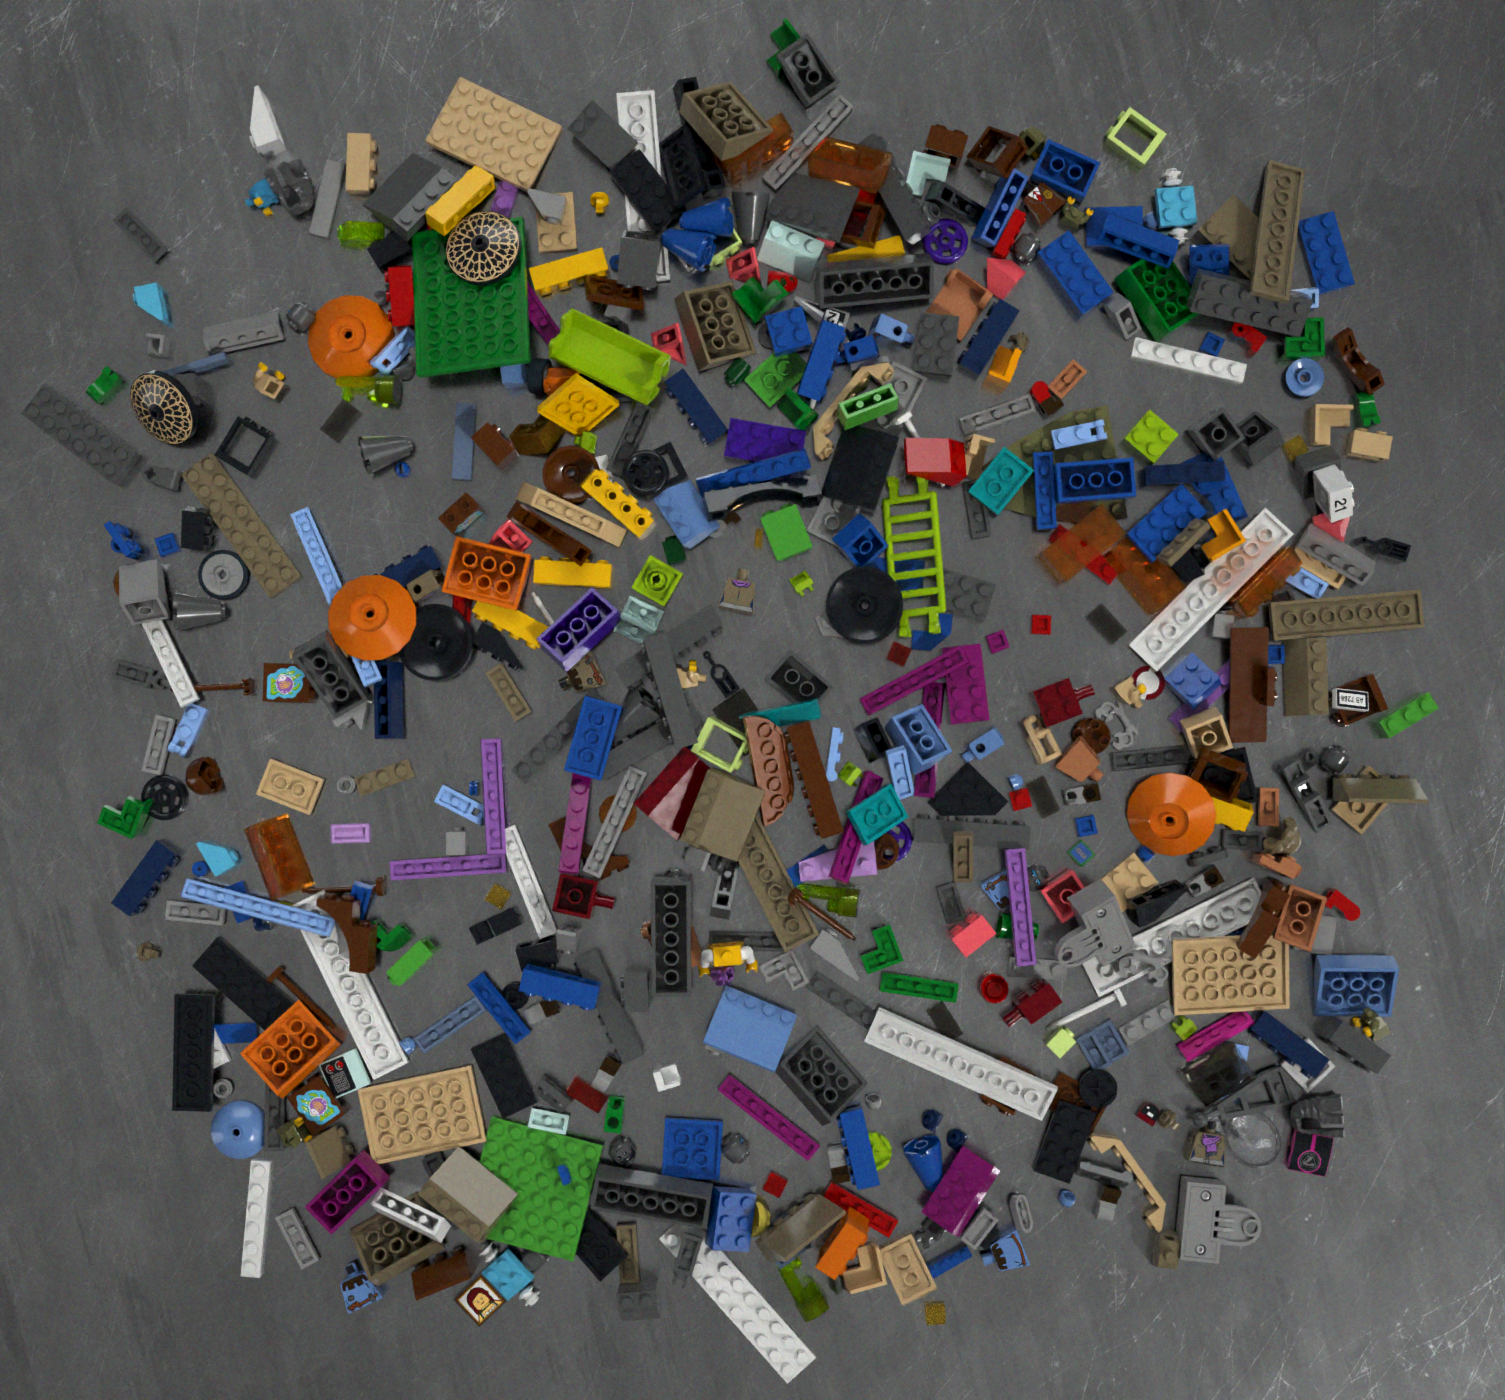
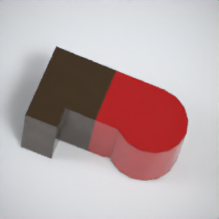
M1037 381L1032 385L1030 389L1031 397L1045 418H1048L1064 406L1060 399L1055 402L1048 392V385L1045 382Z

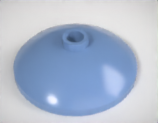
M233 1101L223 1106L215 1114L211 1124V1136L217 1149L224 1155L235 1159L248 1158L258 1153L264 1147L265 1113L260 1107L249 1101ZM234 1129H238L240 1134L236 1135Z

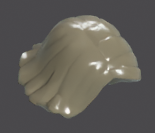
M1291 816L1285 818L1280 839L1272 837L1264 839L1263 852L1271 855L1275 853L1291 855L1296 852L1301 845V835L1297 829L1296 819H1293Z

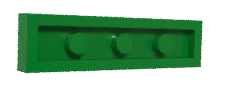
M882 972L879 991L956 1003L959 984Z

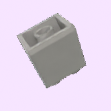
M157 559L119 566V602L132 625L170 618L164 574Z

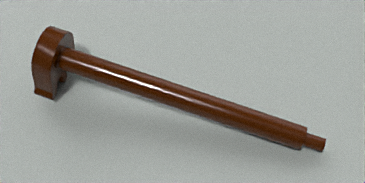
M244 678L239 683L193 685L196 691L244 689V696L250 695L254 690L252 678Z
M379 876L375 879L376 885H371L373 886L372 892H376L377 896H384L385 876ZM353 886L308 887L307 889H302V893L316 894L322 890H325L326 893H351Z
M796 887L790 892L788 904L791 907L795 906V902H799L842 935L853 941L856 940L850 931L803 898L804 894L800 889Z
M281 966L266 979L269 983H272L276 978L280 980L327 1026L333 1029L336 1027L325 1013L281 973L284 970Z

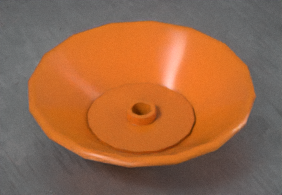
M344 295L329 300L315 313V320L309 326L308 346L314 362L324 373L338 380L359 381L373 376L379 370L373 368L370 365V361L394 338V329L391 321H388L387 313L378 303L363 296ZM350 332L352 336L347 339L345 336ZM385 358L382 363L386 365L388 360Z
M364 575L347 582L334 595L328 610V628L335 643L348 655L364 661L383 660L398 653L410 641L416 626V606L410 593L396 580L382 575ZM369 612L374 613L372 617H367Z
M1169 772L1153 775L1136 787L1129 798L1127 818L1130 830L1140 844L1145 845L1158 854L1178 856L1189 854L1206 843L1214 831L1216 811L1212 797L1202 784L1187 775ZM1167 817H1172L1173 821H1168Z

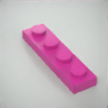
M1247 1011L1234 1012L1181 1042L1177 1047L1186 1061L1189 1062L1254 1025V1021Z

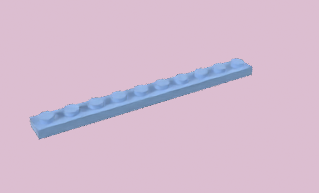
M306 507L290 515L330 606L334 595L343 586L309 508ZM351 656L364 687L383 680L375 660L364 661Z

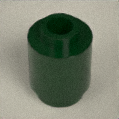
M742 358L734 360L723 373L725 376L724 380L730 386H738L749 374L751 366Z

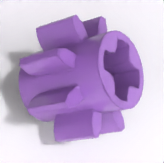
M728 966L713 967L710 977L712 981H716V986L730 985V981L734 978V970Z

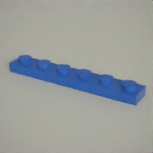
M804 448L698 477L696 483L703 498L704 492L712 489L721 490L731 486L740 487L750 483H759L810 469L811 464Z

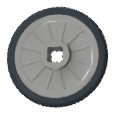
M218 550L210 553L203 559L199 567L198 579L202 589L209 596L215 599L227 600L243 591L248 581V569L241 557L235 552ZM223 571L227 574L224 578L220 576V573Z

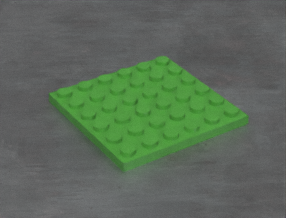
M491 1117L480 1163L515 1190L518 1196L486 1239L574 1261L604 1145L554 1132L529 1128L528 1125ZM567 1164L572 1183L563 1186L557 1167Z

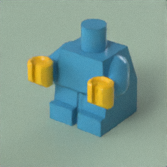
M266 178L257 182L248 191L250 198L245 200L248 207L253 204L258 208L263 207V213L266 216L273 213L269 205L274 202L275 204L280 202L277 195L273 193V189Z

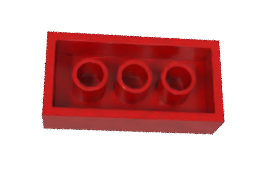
M1018 209L1014 210L991 257L1006 259L1010 252L1009 248L1011 249L1016 240L1014 238H1017L1021 230L1019 227L1022 228L1027 219L1025 218L1026 213Z

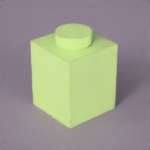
M1058 1027L1044 1043L1061 1058L1076 1041L1073 1039L1075 1035L1067 1027L1065 1029Z

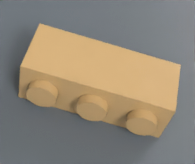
M347 133L345 190L349 195L371 196L372 190H375L373 171L376 170V160L373 159V152L377 150V143L370 133Z

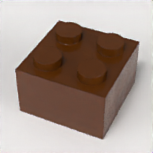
M940 124L931 125L923 153L950 159L949 166L958 168L968 135H965L961 130H948Z
M487 422L471 439L502 471L518 456L515 452L517 448L508 438L505 440L502 438L504 434L495 424L491 426Z

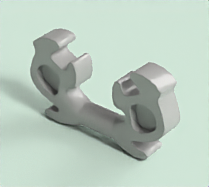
M1104 702L1094 711L1095 718L1101 719V715L1105 717L1104 722H1109L1113 719V714H1116L1123 723L1125 732L1118 731L1114 733L1113 737H1117L1118 743L1111 742L1116 750L1130 747L1133 744L1132 732L1138 735L1137 728L1128 719L1121 702H1116L1117 707L1110 702Z
M1132 950L1129 952L1131 955L1122 956L1118 959L1117 974L1121 977H1128L1125 973L1126 971H1131V974L1134 975L1136 973V966L1133 963L1140 961L1151 964L1154 967L1147 974L1149 980L1152 977L1156 979L1152 985L1155 987L1164 986V981L1168 977V971L1160 964V962L1166 963L1163 958L1147 956Z

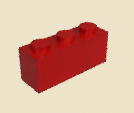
M412 265L388 266V271H384L385 283H389L390 289L386 290L387 302H391V310H388V321H392V326L415 325Z

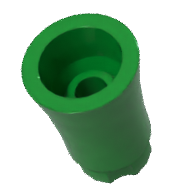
M1003 912L1000 913L997 920L996 939L1013 940L1011 916ZM1032 923L1034 942H1036L1039 934V924Z

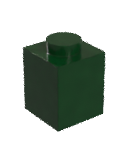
M676 535L666 537L662 545L668 565L671 566L687 561L683 545L676 538Z

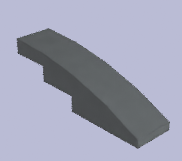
M1296 756L1280 765L1295 798L1314 832L1318 833L1333 824L1322 797L1316 791L1311 777L1306 773L1301 759Z

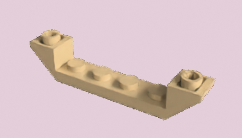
M888 362L861 367L813 426L815 454L822 461L833 451L834 444L825 437V434H828L833 429V424L839 419L837 416L838 403L858 396L861 389H864L869 384L871 377L882 386L885 382H888L895 371Z
M526 482L522 483L515 498L617 547H620L627 532L626 529Z
M1089 1133L1088 1136L1091 1140L1088 1143L1094 1151L1098 1149L1102 1154L1114 1145L1112 1148L1118 1158L1122 1156L1126 1161L1123 1165L1127 1171L1133 1172L1136 1175L1135 1182L1140 1189H1146L1148 1192L1146 1197L1154 1205L1144 1212L1147 1217L1144 1221L1151 1230L1155 1228L1158 1233L1161 1232L1166 1203L1124 1144L1116 1136Z

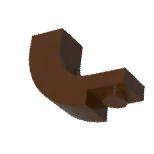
M1347 327L1332 337L1335 345L1333 352L1342 369L1355 385L1368 395H1371L1385 385L1381 371L1370 364L1359 350L1352 329Z

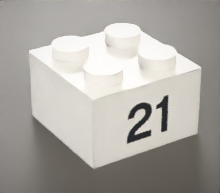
M1335 464L1313 471L1315 502L1329 521L1333 523L1353 516L1355 504L1352 492H1354V487L1350 481H1347L1344 472L1339 470Z

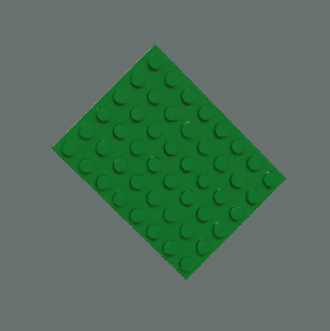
M523 217L509 218L519 231L522 241L521 256L516 267L501 281L486 286L468 284L459 279L451 270L446 259V243L451 231L445 236L436 230L416 232L412 236L416 375L418 378L531 363L525 221Z

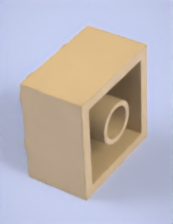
M1216 706L1179 720L1188 748L1195 760L1202 747L1217 753L1233 748L1223 716Z

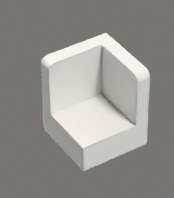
M676 1064L653 1071L658 1092L681 1085Z

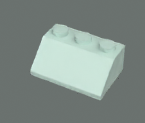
M772 220L763 240L757 261L794 275L809 283L816 268L815 264L818 263L824 250L825 242Z

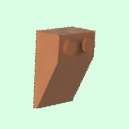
M1290 884L1286 886V891L1290 897L1278 914L1281 920L1274 930L1273 939L1311 952L1327 898Z

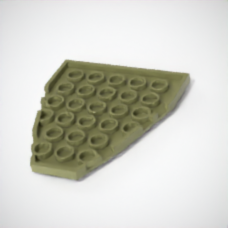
M1108 405L1069 412L1017 440L1007 448L1032 469V454L1035 452H1053V466L1056 463L1117 459ZM1104 420L1105 426H1103L1104 433H1107L1108 439L1054 450L1050 431ZM1096 428L1090 429L1092 436L1097 435ZM994 458L982 466L983 472L994 460ZM1033 472L1004 509L1022 513L1029 517H1036ZM1125 499L1056 505V520L1070 523L1094 525L1128 518Z

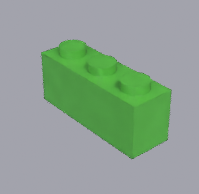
M890 383L838 403L837 416L844 429L847 430L896 411L899 397Z
M1422 692L1375 720L1373 724L1383 739L1391 738L1439 708L1429 692Z

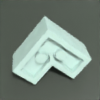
M913 151L906 183L913 190L912 196L922 198L926 180L945 182L951 160Z

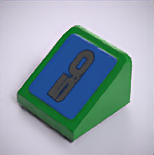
M1082 840L1067 852L1079 867H1083L1096 855Z

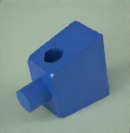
M873 335L843 344L844 350L840 351L837 364L847 361L850 365L854 362L880 357L877 341ZM854 351H858L856 355L852 356Z

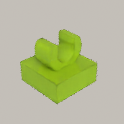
M583 431L582 437H575L574 445H578L588 450L591 454H595L597 435Z
M806 571L789 579L792 587L801 596H804L803 589L807 587L810 591H813L812 584L814 583Z
M848 761L837 777L849 786L853 785L856 787L857 784L854 781L858 776L862 778L863 775L858 767Z
M1180 1016L1179 1018L1183 1021V1024L1177 1026L1173 1022L1172 1026L1176 1030V1034L1185 1041L1198 1028L1189 1018L1186 1020L1184 1016Z

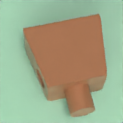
M1079 736L1057 759L1055 765L1057 769L1080 782H1083L1088 776L1095 782H1098L1104 775V773L1096 768L1100 764L1099 756L1082 736Z

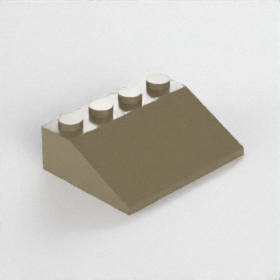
M731 81L683 93L679 112L721 161L740 155L773 131L772 127Z
M1233 194L1193 236L1203 245L1229 244L1230 271L1237 278L1251 281L1259 218Z
M733 281L683 291L674 299L698 371L714 368L757 353L742 308L731 295L735 291Z
M717 768L708 769L680 840L701 850L738 861L766 791Z
M1339 774V778H1333V801L1428 803V798L1417 780L1409 779V775H1397V779H1390V775H1378V778H1371L1369 774H1359V778H1351V774Z
M458 1146L429 1178L418 1195L475 1242L480 1243L485 1241L518 1196V1193L463 1148Z
M417 1192L405 1198L426 1209ZM381 1213L349 1230L369 1282L377 1286L445 1248L443 1241L440 1243Z
M809 1194L802 1200L803 1203L800 1206L792 1207L785 1218L777 1219L770 1230L762 1231L755 1243L767 1261L787 1262L844 1216L846 1211L820 1194Z

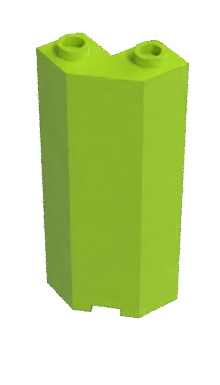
M573 308L561 316L560 333L555 338H552L548 344V358L642 404L648 405L657 396L660 390L657 386L661 381V377L666 378L669 371L671 355Z

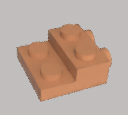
M1260 852V854L1253 853L1250 858L1251 861L1290 879L1298 877L1302 870L1301 865L1295 863L1297 859L1289 855L1272 856L1268 853Z

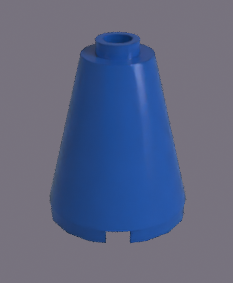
M723 197L683 212L682 217H679L680 228L688 231L711 233L716 236H732L733 215L727 208L731 207L728 197Z
M672 228L663 232L661 236L663 247L696 270L705 271L706 269L703 268L705 264L709 265L716 250V244L713 243V239L717 240L714 234Z
M925 1135L923 1140L917 1141V1138L909 1141L903 1147L906 1159L927 1191L934 1192L943 1178L941 1142L938 1136Z

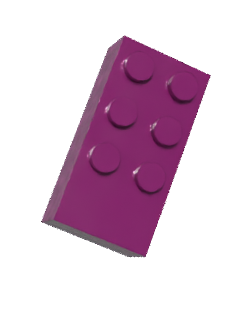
M981 643L963 645L971 663L944 676L949 725L990 720ZM957 646L941 648V655Z
M963 1146L921 1212L951 1234L959 1237L1000 1170Z
M363 1149L305 1208L332 1235L385 1184L390 1176Z

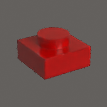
M1028 788L1008 792L1013 811L1032 807Z

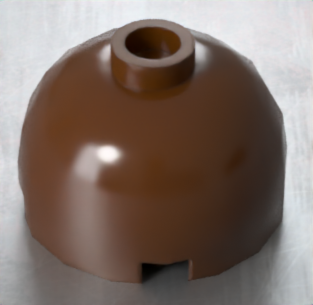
M200 757L192 761L186 769L185 783L198 795L205 796L220 791L223 779H219L217 772H221L220 768L211 757Z

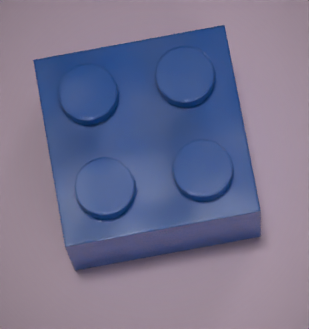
M802 306L765 316V324L775 358L812 347L813 342Z
M861 513L854 517L832 538L843 555L855 567L869 565L889 546L874 525Z
M1193 652L1164 678L1166 686L1193 711L1221 685L1220 677Z

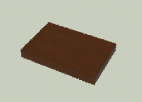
M585 275L584 287L587 301L643 311L644 301L641 286L633 285L632 288H625L621 284H617V280Z
M1059 1071L1052 1083L1058 1086V1089L1048 1109L1054 1112L1060 1098L1096 1111L1089 1131L1093 1133L1106 1107L1094 1108L1086 1104L1079 1094V1081Z

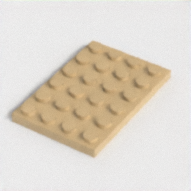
M459 77L425 139V143L473 167L475 165L479 166L494 177L527 192L528 188L531 189L563 128L560 124Z
M1272 933L1256 959H1254L1236 946V942L1241 935L1171 939L1174 1016L1290 1009L1289 944L1273 939L1274 933Z
M472 1065L358 1089L371 1158L377 1164L454 1149L458 1146L463 1147L486 1142V1132Z

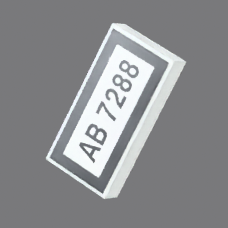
M1339 688L1332 689V708L1360 712L1369 711L1368 692Z

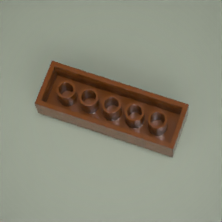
M806 721L787 727V732H784L787 744L791 743L793 748L790 751L792 761H797L798 769H795L798 780H803L804 787L801 790L804 799L808 798L810 803L807 806L809 815L814 817L816 822L812 824L815 835H820V838L824 839L843 833L844 831L810 722Z

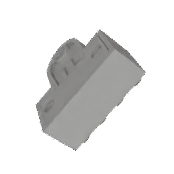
M1101 878L1067 898L1079 927L1067 933L1056 944L1055 957L1062 966L1067 968L1076 967L1096 957L1100 964L1105 967L1137 948L1115 895Z
M1181 1176L1176 1233L1180 1240V1260L1219 1264L1221 1245L1248 1246L1254 1243L1260 1236L1261 1221L1258 1215L1248 1207L1225 1204L1226 1185L1220 1179ZM1250 1222L1256 1224V1228L1252 1232L1246 1230V1226Z

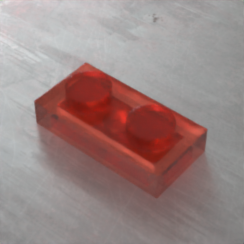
M578 1076L575 1077L566 1094L597 1114L609 1097L592 1088L589 1083Z

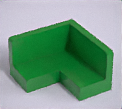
M784 18L782 25L770 34V37L780 50L767 59L766 63L777 77L785 72L776 55L801 38L787 18Z
M751 277L731 295L753 322L757 323L763 320L765 316H768L789 293L777 279L772 281L764 290L758 281Z
M1324 317L1307 318L1303 327V337L1284 338L1282 361L1298 360L1301 358L1319 360L1325 356Z
M788 387L783 392L786 396L777 404V407L794 423L796 428L805 431L819 414L794 390Z
M129 796L126 798L122 811L105 805L102 808L97 824L133 839L142 832L153 800L149 798L142 802Z
M889 923L872 930L878 949L861 955L867 975L904 961Z

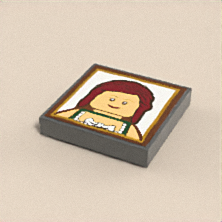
M482 1272L453 1299L479 1328L507 1302Z

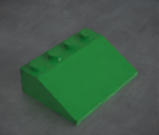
M1141 259L1114 278L1156 342L1199 315L1198 313L1190 312L1186 306L1191 287L1173 261L1168 269Z

